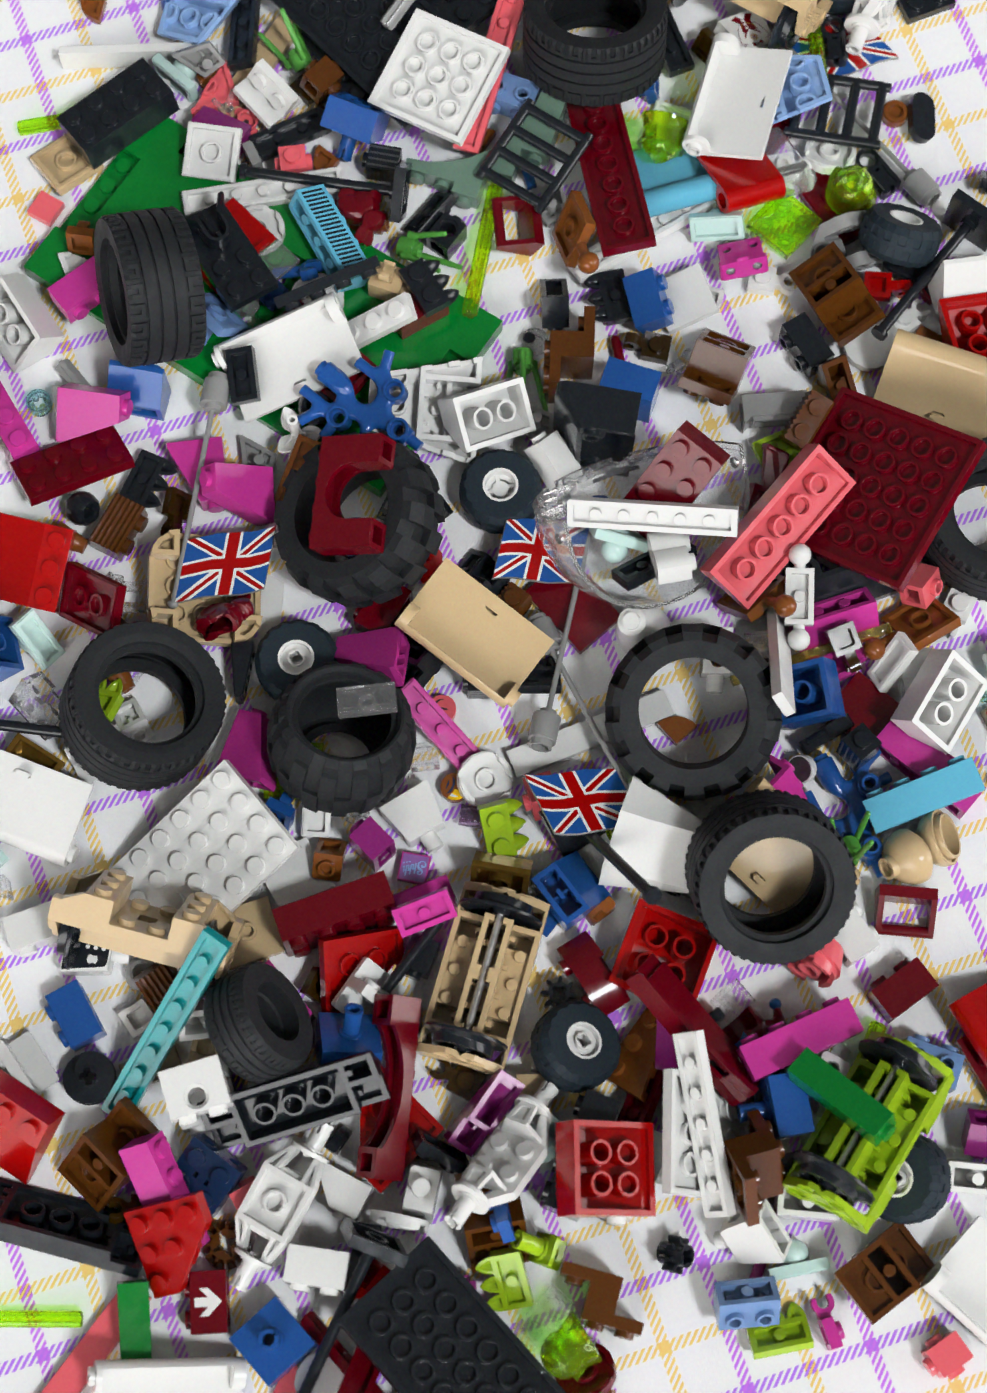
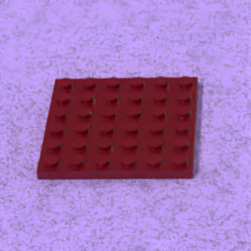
M842 386L833 401L835 403L810 444H820L855 480L856 484L810 536L805 545L816 556L903 593L986 450L987 444L983 440Z

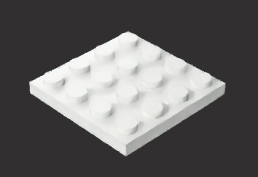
M416 8L367 103L373 108L462 147L511 51L509 47Z
M663 1069L662 1194L701 1198L679 1069ZM714 1087L723 1141L749 1134L748 1122H739L736 1106L729 1105ZM753 1095L740 1104L753 1102Z

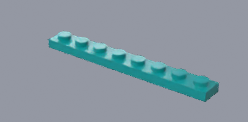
M207 926L202 930L100 1109L108 1115L117 1102L125 1096L138 1107L232 946V942L211 927Z

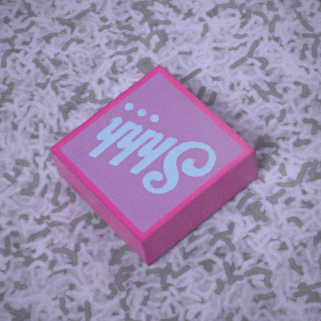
M403 851L397 881L416 885L426 882L431 856Z

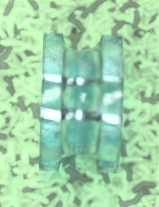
M35 389L26 397L28 409L34 416L43 417L51 412L53 403L45 390ZM39 398H42L44 403L40 404L39 408H36L33 402H38Z

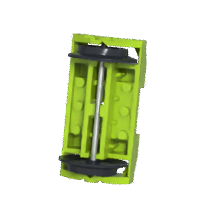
M873 1031L868 1039L860 1040L858 1045L860 1052L846 1077L894 1113L896 1121L894 1134L888 1141L884 1142L882 1140L875 1147L826 1109L803 1149L795 1150L793 1156L795 1163L782 1183L787 1193L826 1209L865 1234L868 1233L870 1227L885 1210L898 1187L895 1179L898 1171L920 1133H929L942 1110L950 1087L955 1080L952 1069L935 1056L918 1049L914 1043L906 1039H897L887 1033ZM856 1202H861L871 1207L867 1214L863 1215L852 1206Z

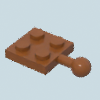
M575 190L570 191L551 234L566 267L576 268L578 264L579 269L583 273L591 274L598 269L600 263L598 256L590 252L587 247L590 236L595 232L596 224L581 191Z
M779 574L748 610L743 609L727 593L716 602L721 611L751 623L760 618L769 606L773 607L775 612L781 617L793 615L797 608L795 599L790 595L784 594L785 576Z
M936 598L927 609L903 604L880 618L882 626L890 633L881 639H868L863 646V652L870 660L881 659L885 653L886 646L898 631L905 632L919 651L960 627V617Z

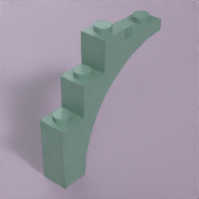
M541 92L535 103L536 107L563 122L567 111L566 102ZM528 115L520 127L555 146L559 132ZM513 136L506 147L507 149L537 166L543 165L548 167L550 156ZM491 149L469 158L453 161H423L407 158L406 162L412 163L410 182L416 185L427 184L441 192L451 191V194L457 200V206L464 209H478L487 181H491L486 178L480 180L475 174ZM501 157L498 158L491 168L515 182L519 171L518 167Z

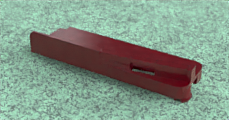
M653 953L649 955L625 982L672 1038V1034L680 1032L704 1031L709 1061L712 1060L725 1072L723 1077L710 1064L713 1086L729 1105L734 1107L743 1103L758 1091L757 1085L760 1083V1080L751 1083L736 1052L738 1049L670 967L665 962L661 963Z

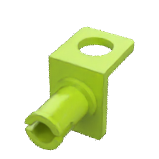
M520 1229L514 1233L515 1241H511L512 1248L529 1253L528 1261L554 1271L559 1270L567 1243L560 1240L559 1236L537 1231L535 1236Z

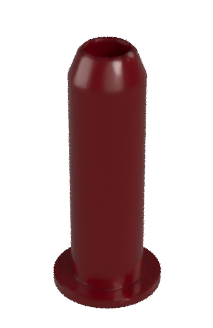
M613 335L610 339L613 357L625 361L621 339L618 335Z

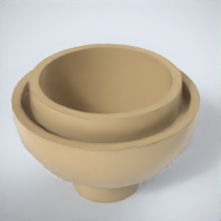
M939 809L925 814L919 821L915 833L929 847L933 864L941 867L955 865L961 853V842L953 820L948 814L943 813Z
M901 828L894 831L887 838L883 847V858L879 860L878 866L882 875L888 880L896 879L904 884L917 885L930 879L933 871V858L929 847L918 834Z

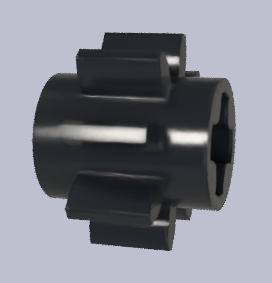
M559 976L558 982L555 983L546 980L549 990H543L540 993V996L548 998V1001L544 1004L545 1009L550 1006L555 1007L562 1002L569 1001V999H577V994L570 993L574 983H563L562 976ZM556 989L558 992L565 991L564 1000L562 1001L560 998L554 1000L553 990Z
M669 1234L668 1241L660 1242L657 1247L656 1256L658 1262L663 1264L662 1270L682 1274L683 1268H689L692 1265L694 1249L691 1245H688L689 1239Z

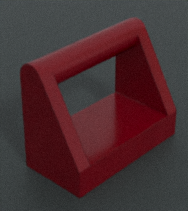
M517 196L495 197L491 199L497 250L532 256L545 245L542 215L534 210V206ZM503 209L517 211L520 239L506 240Z
M879 884L875 889L874 928L878 934L933 939L938 889ZM884 902L927 905L926 927L882 923Z

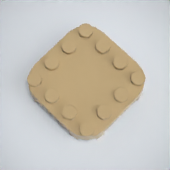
M173 529L160 536L153 543L148 557V622H158L159 624H166L169 627L177 628L194 638L201 645L231 647L232 642L251 641L260 628L263 618L261 616V591L251 593L250 601L254 605V613L242 622L237 631L219 635L213 641H205L202 633L194 630L193 625L196 617L204 608L215 603L231 602L237 599L238 596L205 597L178 603L179 605L175 609L169 608L167 602L171 601L184 533H180V529ZM190 534L189 539H194L207 535Z

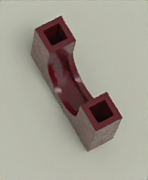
M383 433L322 436L321 448L319 449L318 475L315 479V500L312 505V525L309 532L310 549L324 556L384 553L387 525L372 517L344 518L341 512L340 500L344 487L355 475L364 471L393 470L396 441Z

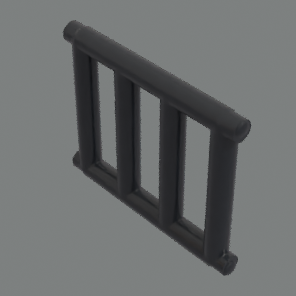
M826 73L832 95L834 85L850 88L841 134L825 132L831 101L819 106L815 130L799 128L802 113L791 117L789 126H785L783 130V135L791 138L880 150L881 143L878 137L886 95L890 93L892 84ZM861 89L876 91L868 138L852 136Z
M527 98L482 162L475 176L480 180L484 178L490 180L535 207L534 210L538 214H542L590 145L594 135L590 132L583 134L536 107L535 102ZM530 115L577 142L571 154L563 152L520 127L526 117ZM513 136L561 162L563 165L556 176L507 149L506 147ZM498 158H503L549 185L541 198L492 170L491 168Z

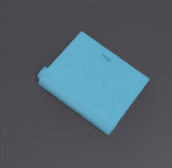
M684 137L633 151L650 218L716 200L717 185L696 156L689 155L682 147Z

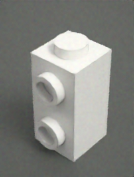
M557 430L548 435L543 431L530 439L533 444L524 451L553 497L569 490L586 477L579 462L574 458L567 447L566 441Z

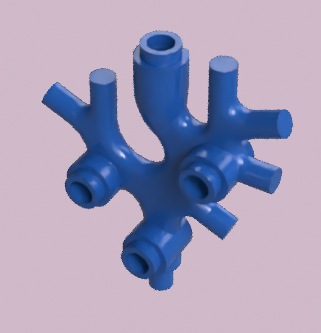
M384 350L379 366L374 367L362 357L354 364L356 368L376 384L377 395L371 403L362 404L356 399L351 380L332 362H321L316 368L315 374L321 383L336 394L334 402H327L307 385H304L299 391V394L311 403V408L298 415V421L303 426L316 418L324 417L327 423L319 433L321 437L332 436L335 431H346L350 428L352 420H355L360 427L359 434L372 432L374 429H382L396 442L404 446L408 444L417 452L424 445L415 436V431L411 429L410 425L404 419L396 418L392 413L393 404L400 405L407 400L408 389L402 381L391 376L390 370L395 353L390 350ZM400 390V394L394 397V391ZM344 416V420L341 423H337V419ZM404 428V433L398 436L397 431Z
M880 749L876 756L856 772L850 767L853 773V777L850 780H845L842 777L833 758L828 757L827 753L814 758L817 766L816 777L820 784L829 793L843 799L848 805L846 816L842 819H834L836 830L842 838L848 835H855L866 812L862 801L867 800L866 794L893 782L888 771L879 776L869 773L871 765L882 753ZM864 783H871L873 788L866 787ZM812 790L805 792L808 802L814 804L818 810L822 811ZM868 819L859 842L862 848L869 840H873L874 844L872 846L875 851L868 850L859 860L864 862L867 867H872L877 878H880L883 875L879 870L878 862L883 858L881 854L883 845L880 839L872 836V825Z

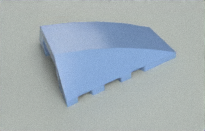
M170 0V2L165 3L157 34L194 45L205 42L224 22L240 0Z
M792 55L773 124L832 100L833 96L821 55Z

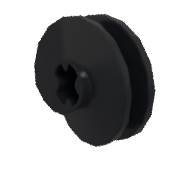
M87 1051L74 1056L67 1063L63 1072V1086L67 1095L75 1102L87 1106L100 1104L105 1101L117 1080L116 1069L112 1061L103 1053L96 1051ZM91 1071L96 1076V1079L91 1080L92 1084L89 1085L84 1081V1077H88V1072Z

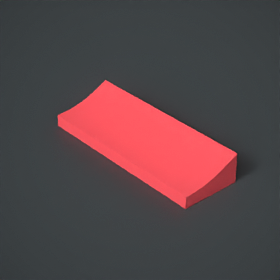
M807 443L738 523L737 537H726L699 571L723 589L743 609L748 610L790 561V548L798 543L805 544L856 484L855 480L820 444Z

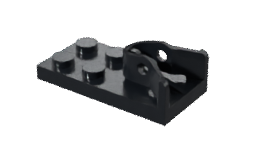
M222 191L217 194L216 204L190 217L183 215L194 239L200 267L231 313L278 289L277 280L226 207Z

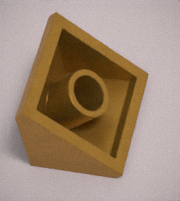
M476 850L472 861L470 881L486 883L496 888L506 887L515 890L517 894L527 895L533 860Z

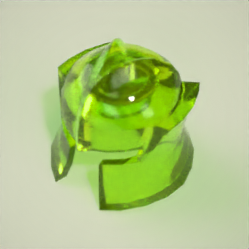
M646 110L641 113L643 131L637 142L641 143L643 151L651 158L652 162L660 164L675 159L677 156L682 157L686 152L682 147V142L689 121L676 114L660 110Z
M851 165L841 168L836 166L829 177L825 198L829 207L835 213L841 215L848 212L867 211V209L876 204L877 193L874 188V181L867 167Z
M570 1309L568 1316L559 1326V1329L557 1331L554 1330L547 1336L540 1350L541 1362L547 1371L560 1379L574 1377L578 1382L587 1367L603 1362L600 1353L572 1309Z

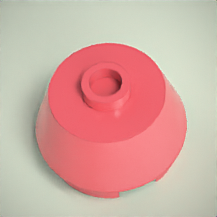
M832 939L822 950L807 956L803 960H797L793 963L789 962L787 967L801 980L805 981L809 977L819 981L818 987L827 988L832 985L834 980L840 977L844 950L835 939Z

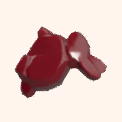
M342 188L338 197L334 199V203L341 215L344 216L346 223L350 226L360 225L354 234V238L358 240V243H363L369 247L373 243L374 233L379 231L386 222V214L380 211L382 196L376 190L366 192Z
M251 594L238 596L237 599L228 603H215L204 608L196 617L193 625L194 630L202 633L205 641H213L219 635L237 631L242 622L254 613V605L250 601Z

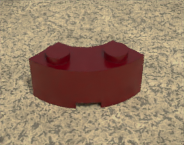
M587 931L582 932L556 949L561 958L558 961V965L566 977L571 975L583 993V996L580 997L581 1001L595 1005L606 1015L631 1001L625 989L608 981L611 970L602 958L604 956L603 952Z

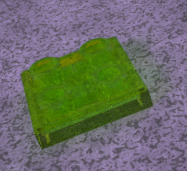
M786 191L783 199L766 203L747 222L746 227L787 260L813 234L819 225L822 224L823 220Z

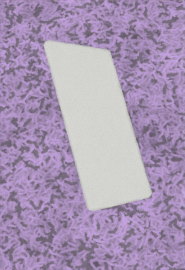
M268 573L265 589L261 590V616L263 618L257 633L258 639H262L268 630L281 623L284 582Z

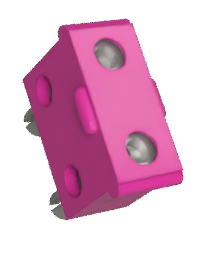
M750 231L751 238L747 232L744 240L728 243V240H725L724 244L723 241H719L717 251L722 281L744 278L765 273L769 270L767 253H763L759 236L755 237L754 233Z

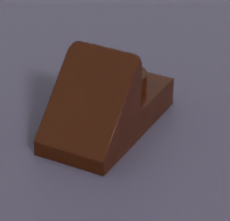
M846 354L819 364L817 385L825 388L828 399L834 401L842 386L857 392Z

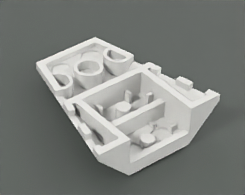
M483 356L471 360H457L433 366L431 364L421 366L420 368L390 371L392 378L402 381L408 389L407 400L400 405L393 404L392 413L396 418H402L410 425L411 429L415 431V436L424 443L422 449L467 464L476 458V450L464 453L445 429L437 400L480 387ZM371 379L368 403H371L377 395L376 384ZM400 390L394 391L393 396H398ZM404 428L397 431L398 436L404 433ZM374 429L372 431L374 433H383L386 436H389L387 432L382 429Z
M633 776L609 845L651 886H656L661 891L689 894L685 878L686 870L684 868L687 861L686 853H688V845L692 842L691 837L695 834V829L702 824V820L691 814L683 806H678L667 799L664 794L656 789L653 790L642 783L643 781ZM606 858L604 859L598 885L636 888Z

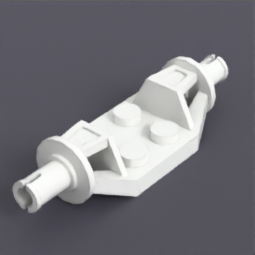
M897 0L855 1L851 15L846 17L844 22L845 30L850 34L849 41L846 44V51L848 53L860 55L865 40L875 39L880 31L888 27Z
M543 1081L533 1097L522 1094L514 1101L515 1107L492 1132L463 1172L460 1181H456L451 1187L452 1194L457 1201L444 1217L445 1222L450 1227L460 1230L471 1212L480 1215L486 1214L490 1207L516 1200L548 1155L549 1124L552 1122V1114L547 1107L559 1093L553 1083ZM530 1123L537 1126L536 1131L532 1128ZM484 1187L492 1191L484 1195L480 1190Z
M327 1123L314 1127L305 1143L293 1140L290 1146L264 1161L235 1214L237 1246H235L234 1251L240 1255L242 1261L229 1282L231 1286H236V1289L246 1293L258 1268L272 1270V1263L288 1247L318 1191L324 1165L330 1162L328 1158L323 1156L324 1153L321 1151L332 1130H334L333 1126ZM300 1151L303 1152L302 1157L293 1169L286 1166ZM252 1230L258 1235L252 1251H249L248 1245Z

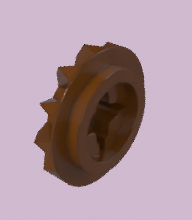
M225 1220L214 1223L207 1230L210 1241L202 1247L204 1257L212 1266L218 1269H234L242 1261L240 1255L234 1251L235 1246H237L236 1241L231 1245L232 1257L225 1250H218L216 1252L214 1250L218 1249V1246L222 1244L220 1240L221 1233L228 1240L236 1239L235 1222ZM249 1240V1245H248V1250H249V1251H250V1249H251V1240Z

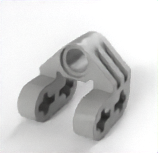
M866 210L844 213L819 225L811 248V257L834 241L856 271L865 270L884 262L868 253L867 250L847 256L842 239L838 238V235L860 229Z

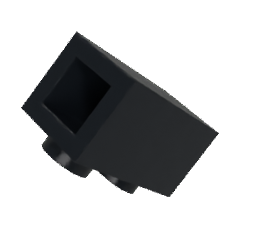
M805 312L782 324L779 342L783 349L789 350L794 357L793 360L796 368L800 372H804L808 379L816 374L818 376L819 364L833 359L835 355Z

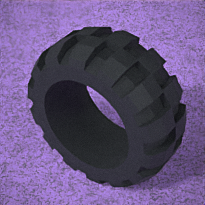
M352 432V433H347V434H343V435H353V434H358V433H357V432ZM365 432L360 434H369L374 432ZM396 442L393 470L364 471L351 478L343 489L340 507L345 499L361 485L376 479H384L388 493V508L383 523L387 525L384 553L358 554L351 559L337 562L334 555L324 556L309 548V532L311 531L313 517L312 505L316 492L315 479L318 475L319 449L321 448V444L316 445L302 456L305 463L298 471L291 469L282 485L287 489L283 501H276L274 521L276 525L280 526V532L274 534L280 557L286 561L285 565L288 573L300 586L310 590L312 594L331 603L337 602L345 607L365 608L373 605V601L382 604L402 595L401 587L406 583L415 585L427 572L428 569L423 565L430 553L435 556L437 555L443 538L441 533L437 532L438 523L445 522L443 497L436 493L440 490L433 471L428 464L420 460L417 453Z
M681 623L664 627L647 637L645 636L628 651L618 664L608 685L604 704L605 726L609 743L612 744L618 756V761L631 776L637 777L643 781L642 783L653 790L656 789L664 794L665 797L666 795L682 798L683 801H705L706 798L718 795L725 796L743 787L742 785L755 774L758 775L769 761V756L779 740L783 722L782 711L771 696L770 666L754 646L741 636L722 627L705 623ZM684 658H702L724 666L739 680L747 699V719L743 732L737 742L723 755L702 763L679 762L660 753L645 736L639 719V699L648 680L663 666Z

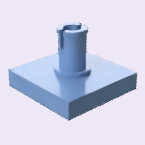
M205 293L207 328L204 346H206L213 333L217 337H234L251 329L235 312L231 313L225 303L215 293Z

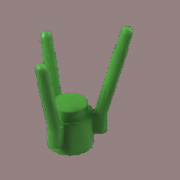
M281 8L280 13L295 45V48L287 53L289 58L287 59L262 32H258L257 35L283 62L287 71L293 68L296 74L306 69L312 62V57L306 48L300 29L293 22L291 24L285 9Z
M408 231L407 236L402 235L398 239L396 254L400 259L415 262L419 258L438 260L444 266L459 270L463 268L461 264L423 253V243L419 242V238L446 236V231ZM438 268V270L436 271V273H440V272H441V269Z
M527 347L515 348L512 351V360L508 361L506 378H512L515 371L517 375L523 377L526 384V375L532 371L542 408L548 412L547 401L538 372V361L533 359V350Z
M870 811L865 812L854 836L848 835L842 838L853 857L855 866H857L859 859L874 844L873 840H869L861 848L859 842L871 815ZM830 818L829 821L836 829L834 819Z

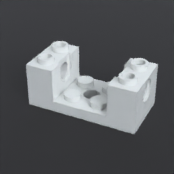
M218 1054L157 1072L170 1121L174 1124L179 1122L182 1130L185 1133L190 1132L191 1136L201 1132H208L200 1115L209 1113L210 1117H216L227 1113V1107L234 1106L231 1092L236 1091L232 1072ZM204 1101L203 1104L196 1106L198 1102Z

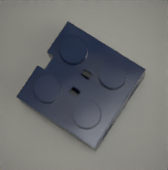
M204 1132L193 1137L176 1162L183 1174V1179L189 1192L203 1191L212 1218L218 1214L229 1198V1194L234 1191L249 1169L225 1149L218 1150L215 1141Z

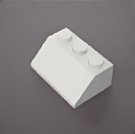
M987 255L942 261L928 284L935 315L939 314L937 303L939 299L987 292Z
M25 274L0 275V352L12 371L19 373L51 355L65 336Z
M523 377L505 378L437 400L445 429L464 453L536 431Z
M931 649L890 720L908 736L945 754H949L986 691L987 680L953 649Z

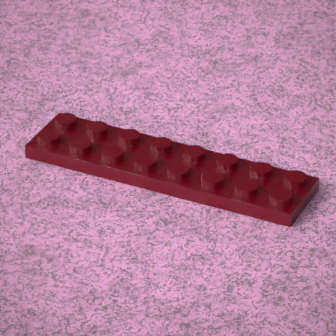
M567 103L570 126L583 134L590 132L594 135L579 163L593 219L596 224L603 258L657 246L621 104L599 107Z

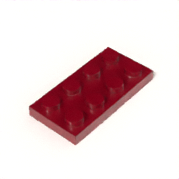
M114 425L67 440L10 462L11 470L31 507L135 467L134 459Z

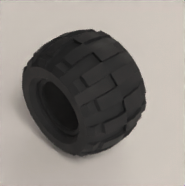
M338 661L323 663V666L320 668H308L298 674V677L294 678L292 684H288L287 688H284L273 706L267 727L266 750L272 771L275 772L276 778H278L283 790L291 799H299L304 808L315 813L317 811L331 813L332 817H345L347 813L357 812L360 815L373 810L379 802L384 803L403 783L404 777L411 768L416 747L414 718H411V708L401 689L394 688L391 678L381 671H372L366 668V665L352 662V664H339ZM364 696L381 700L382 710L369 707L354 697ZM342 732L359 739L366 746L369 753L356 757H339L319 750L311 742L326 733Z

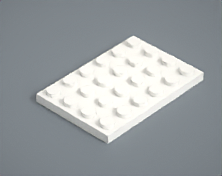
M223 760L112 868L123 870L127 876L134 877L129 900L139 898L148 901L151 906L159 908L169 906L179 910L190 893L204 892L210 894L212 899L219 900L233 913L287 862L301 846L229 760Z

